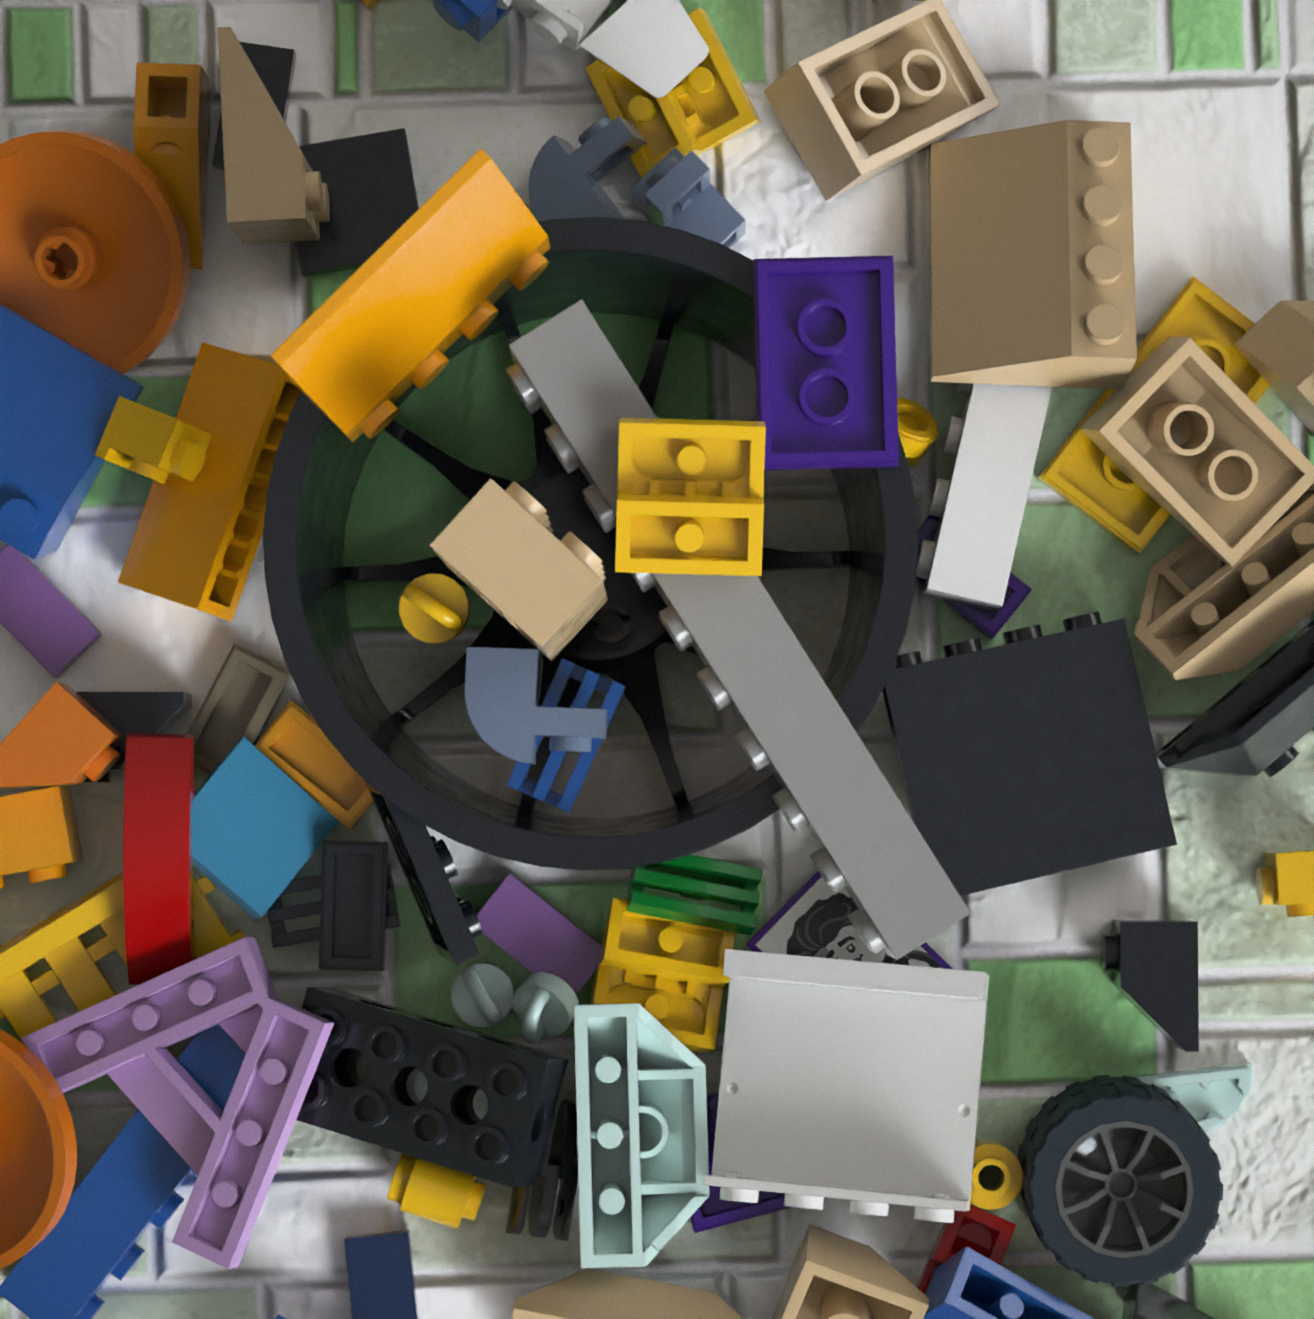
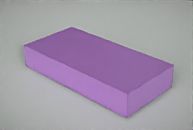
M7 545L0 552V624L54 678H59L102 633L25 554L10 545Z
M511 873L508 874L476 915L482 932L487 938L530 972H546L563 979L574 990L576 995L597 970L601 944Z

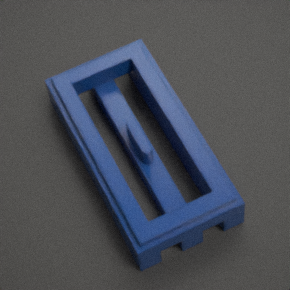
M562 658L541 707H557L569 678L581 682V685L571 708H586L594 689L607 694L601 709H607L608 728L626 686ZM537 737L536 753L543 737ZM592 739L591 752H581L563 795L550 789L566 755L565 751H551L538 783L525 779L531 764L517 761L506 786L570 813L603 739Z

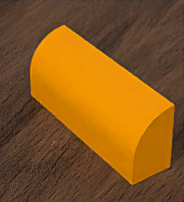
M202 342L176 418L213 435L206 450L204 465L195 477L194 482L171 473L168 474L165 484L153 480L118 583L232 622L263 535L267 491L276 451L290 413L302 392L278 364Z

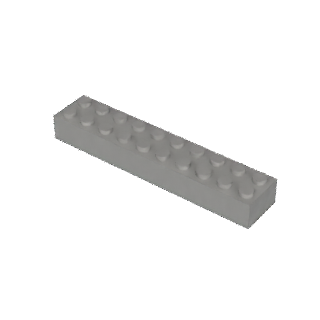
M581 299L509 344L514 364L505 370L510 377L511 385L528 412L532 415L542 408L552 423L551 426L544 429L547 436L546 440L566 472L569 474L580 468L590 486L582 490L585 496L584 500L604 532L607 533L616 527L619 418L657 417ZM630 573L643 593L655 586L667 607L659 612V619L680 652L690 646H693L706 667L697 673L698 681L718 712L729 705L731 706L744 727L743 730L734 735L737 743L756 772L768 765L782 789L773 794L772 798L793 831L798 832L806 826L817 842L820 849L811 854L810 858L831 891L837 893L841 889L846 888L858 909L847 916L869 951L876 954L884 949L887 955L898 960L971 914L758 576Z

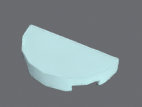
M1243 1063L1132 1077L1138 1078L1145 1084H1154L1164 1089L1173 1100H1178L1186 1108L1204 1132H1208L1222 1127L1226 1120L1238 1111L1244 1097L1248 1095L1251 1089L1252 1064Z

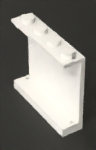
M725 949L723 975L730 977L712 1174L704 1175L703 1185L720 1187L719 1199L737 1202L758 1203L759 1191L785 1193L784 1206L823 1210L824 1197L850 1200L849 1213L888 1216L889 1204L915 1206L914 1219L954 1223V1211H969L989 975L986 972Z

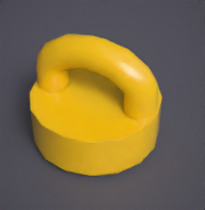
M897 398L898 433L908 465L912 467L920 462L939 434L938 426L933 416L923 406L906 398Z
M426 574L415 578L405 587L399 600V615L404 628L414 638L427 644H443L455 639L464 630L469 619L470 603L464 589L454 579L443 574Z

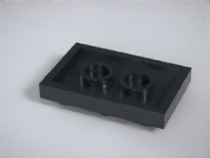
M365 780L437 953L456 966L480 956L474 939L483 935V932L469 900L462 901L458 894H454L449 879L457 876L458 873L445 842L442 839L436 841L433 835L430 836L425 825L385 799Z

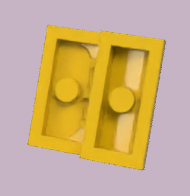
M701 8L692 11L688 16L707 44L709 53L696 68L665 96L660 98L652 96L600 59L585 67L611 121L620 116L632 122L647 142V144L630 156L640 178H643L675 147L684 157L690 151L699 155L762 122L706 11Z
M619 418L615 572L762 576L765 421Z
M613 897L610 900L590 1004L640 1003L690 1051L711 1054L716 1046L723 987L729 983L730 978L723 975L725 949L733 950L735 933L626 911L628 900Z

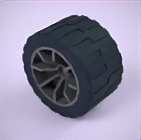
M1101 1075L1093 1076V1079L1081 1083L1077 1081L1066 1086L1064 1091L1055 1097L1051 1096L1042 1104L1040 1112L1035 1118H1031L1025 1129L1026 1135L1022 1145H1019L1017 1155L1023 1172L1020 1190L1023 1199L1022 1204L1039 1240L1046 1250L1049 1249L1054 1254L1057 1262L1069 1271L1071 1269L1082 1275L1083 1279L1097 1284L1098 1282L1112 1284L1113 1287H1128L1130 1284L1138 1283L1146 1285L1159 1281L1158 1278L1169 1273H1176L1185 1267V1263L1194 1254L1198 1255L1207 1244L1205 1240L1210 1231L1215 1229L1220 1216L1218 1208L1220 1200H1223V1184L1220 1181L1219 1175L1221 1167L1217 1154L1209 1144L1210 1139L1178 1100H1173L1164 1089L1154 1084H1145L1138 1078L1125 1075L1123 1077Z

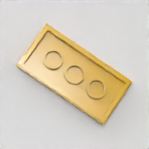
M1195 277L1188 281L1137 347V360L1129 375L1130 377L1168 336L1190 337L1254 404L1269 387L1265 379L1233 345L1255 323ZM1105 389L1037 479L1138 555L1170 514L1124 474L1080 429L1117 390Z

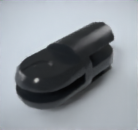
M564 1099L558 1110L555 1129L554 1110L535 1182L532 1186L528 1228L530 1236L546 1238L552 1222L558 1180L560 1179L553 1221V1233L555 1240L568 1241L578 1183V1164L573 1162L577 1141V1110L573 1102ZM531 1185L514 1187L512 1189L505 1233L521 1234L525 1224Z

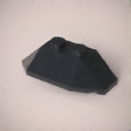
M1314 620L1158 750L1156 756L1159 769L1236 776H1257L1264 771L1268 777H1272L1292 762L1299 754L1293 745L1310 730L1314 731Z

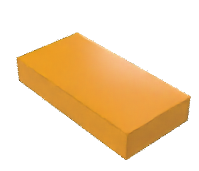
M292 700L289 701L254 745L349 829L354 828L374 803L365 780L348 764L328 740L314 717Z

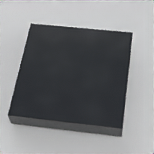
M405 128L299 146L313 172L320 171L322 183H327L330 205L329 222H319L320 240L296 241L300 272L303 277L360 267L419 209Z

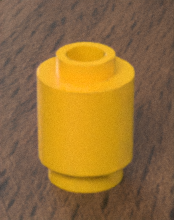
M990 1139L976 1140L971 1203L979 1208L988 1210L1007 1206L1017 1197L1021 1190L1023 1177L1021 1164L1017 1157L1002 1143ZM987 1165H995L1002 1171L1000 1182L989 1189L982 1187L978 1180L981 1169Z
M402 1153L391 1181L387 1199L401 1203V1211L458 1230L463 1218L475 1222L487 1184L476 1181V1176Z

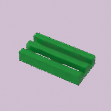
M690 854L670 861L632 867L626 911L751 936L756 928L757 916L755 915V909L759 904L760 892L757 891L762 878V869ZM646 868H647V869H652V870H657V871H662V872H667V873H672V874H677V875H682V876H687V877H692V878H696V879H691V878H686V877H681V876H676V875H671V874H666V873H661V872L646 870ZM649 887L679 893L682 897L697 900L709 899L741 906L740 912L643 893V888Z

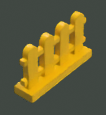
M123 871L0 946V1020L6 1017L22 1042V1037L59 1021L42 994L60 983L79 1012L117 995V992L97 961L117 950L127 966ZM192 873V920H194L195 959L241 938L247 937L242 928L232 934L229 932L206 895L213 891L216 886L204 875L196 879ZM100 924L106 935L87 946L80 935ZM45 957L51 969L32 979L26 968Z

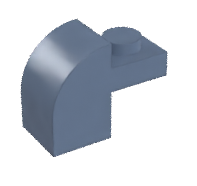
M620 116L613 121L609 117L602 118L588 127L579 136L578 141L581 146L574 150L569 141L553 135L538 152L529 177V198L538 222L551 219L586 217L625 219L598 181L647 144L635 125Z
M675 147L629 190L632 199L650 223L681 229L720 243L728 248H731L746 234L745 219L710 184V169L693 151H690L684 157Z
M466 647L465 702L467 712L479 736L496 752L518 762L536 765L537 737H550L549 751L591 752L592 739H607V709L538 706L540 652L538 649Z

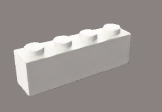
M958 383L957 392L967 394L962 418L954 416L950 418L943 453L952 455L953 460L948 480L938 477L936 479L928 514L940 517L938 529L936 530L934 542L923 539L917 559L916 577L926 579L922 591L923 596L959 602L992 612H997L1003 606L1052 387Z

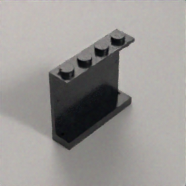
M1099 612L1079 615L1063 620L1065 632L1043 636L1040 624L1003 633L1005 645L983 649L980 638L965 640L943 646L945 658L922 663L920 651L897 656L891 675L882 692L911 818L960 896L1177 845L1124 618L1102 623Z

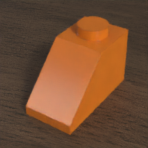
M56 682L0 743V788L82 784L87 777L95 783L119 759L121 754L115 747L125 736L68 684Z

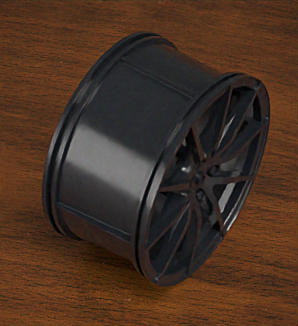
M603 217L540 221L538 223L548 235L550 249L543 255L549 261L547 267L524 290L519 291L512 285L493 304L499 310V313L477 337L469 340L462 334L443 353L450 360L466 348L505 330L508 342L511 344L521 337L517 325L556 316L582 299L590 313H619L660 321L653 349L643 379L638 387L651 409H653L675 325L711 339L735 353L755 368L753 260L720 243L681 229L644 221ZM412 384L394 404L399 407L414 391L416 386ZM301 392L290 413L276 451L266 498L263 530L264 573L271 618L284 661L307 708L325 736L348 764L385 799L421 824L463 845L499 858L540 867L574 870L624 869L670 861L711 848L749 830L780 810L772 795L780 791L782 787L768 765L757 772L751 765L725 784L688 801L670 747L654 657L655 650L659 645L663 643L675 645L659 619V612L666 608L667 605L655 586L643 593L630 573L615 572L616 527L607 533L604 532L584 500L585 496L582 490L590 486L580 468L568 474L553 452L544 432V429L551 426L552 423L542 408L532 414L537 466L534 473L528 479L516 483L547 510L548 520L554 530L552 534L559 541L570 531L603 561L601 563L604 566L603 571L605 573L603 575L606 577L603 582L608 600L552 662L543 655L539 707L543 703L562 658L597 674L608 675L615 682L626 686L623 693L643 722L675 806L635 816L614 818H574L534 811L536 798L523 793L519 806L507 803L466 783L427 755L405 733L402 727L455 688L465 683L466 653L409 703L394 714H391L371 683L358 654L348 620L343 583L412 582L415 578L426 574H443L454 579L460 586L470 587L456 576L439 556L403 564L359 567L343 566L345 529L352 496L363 465L379 434L369 439L362 433L352 443ZM392 420L382 430L436 468L469 500L478 493L490 478L504 491L513 482L466 466L412 433L395 420ZM899 433L898 467L831 469L844 509L849 550L790 552L764 547L762 549V572L850 567L847 606L842 629L823 680L856 732H858L871 713L891 675L906 633L915 592L918 556L916 503L909 465ZM495 610L489 622L470 646L516 649L536 648ZM693 646L685 650L698 656ZM569 678L557 707L570 708L581 682ZM543 737L536 753V765L531 764L527 779L534 783H538L550 756V737Z

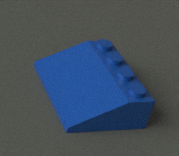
M0 303V540L28 557L37 560L59 549L105 462L104 459L95 456V453L118 397L121 396L136 402L144 386Z

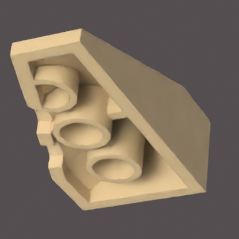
M809 1224L772 1319H923L929 1307V1298L870 1246Z

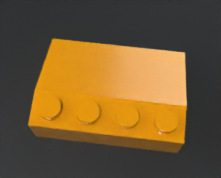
M480 148L270 356L289 379L352 443L362 433L369 439H372L398 414L399 408L394 402L412 384L421 390L443 371L449 363V359L443 353L462 334L469 340H472L487 328L499 313V310L493 304L512 285L519 291H522L543 272L549 264V261L543 256L550 249L548 235L493 160Z

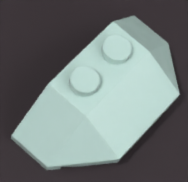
M640 1003L574 1005L581 1268L646 1267L709 1197V1186L703 1185L704 1175H709L706 1064Z

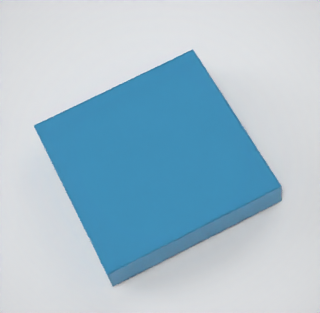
M242 737L234 743L194 792L191 804L192 865L256 920L264 916L338 823V820L245 737Z

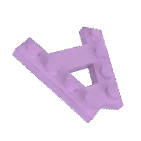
M255 937L241 938L22 1037L24 1045L48 1068L62 1093L106 1074L112 1079L198 1175L172 1243L227 1269L238 1267L334 1025L332 1021L277 997ZM218 1024L246 1053L224 1111L219 1108L166 1049V1047Z

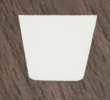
M628 0L580 44L582 48L656 98L668 94L709 53L707 44L679 0Z

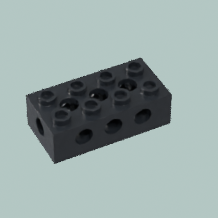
M307 987L302 1009L332 1021L334 1025L296 1120L511 1188L534 1185L569 1059L338 989ZM361 1053L366 1058L368 1065L366 1077L362 1082L356 1074V1062ZM420 1071L425 1075L428 1084L427 1093L422 1101L417 1097L414 1090V1081ZM479 1089L483 1090L488 1099V1110L482 1120L476 1115L473 1108V1099Z

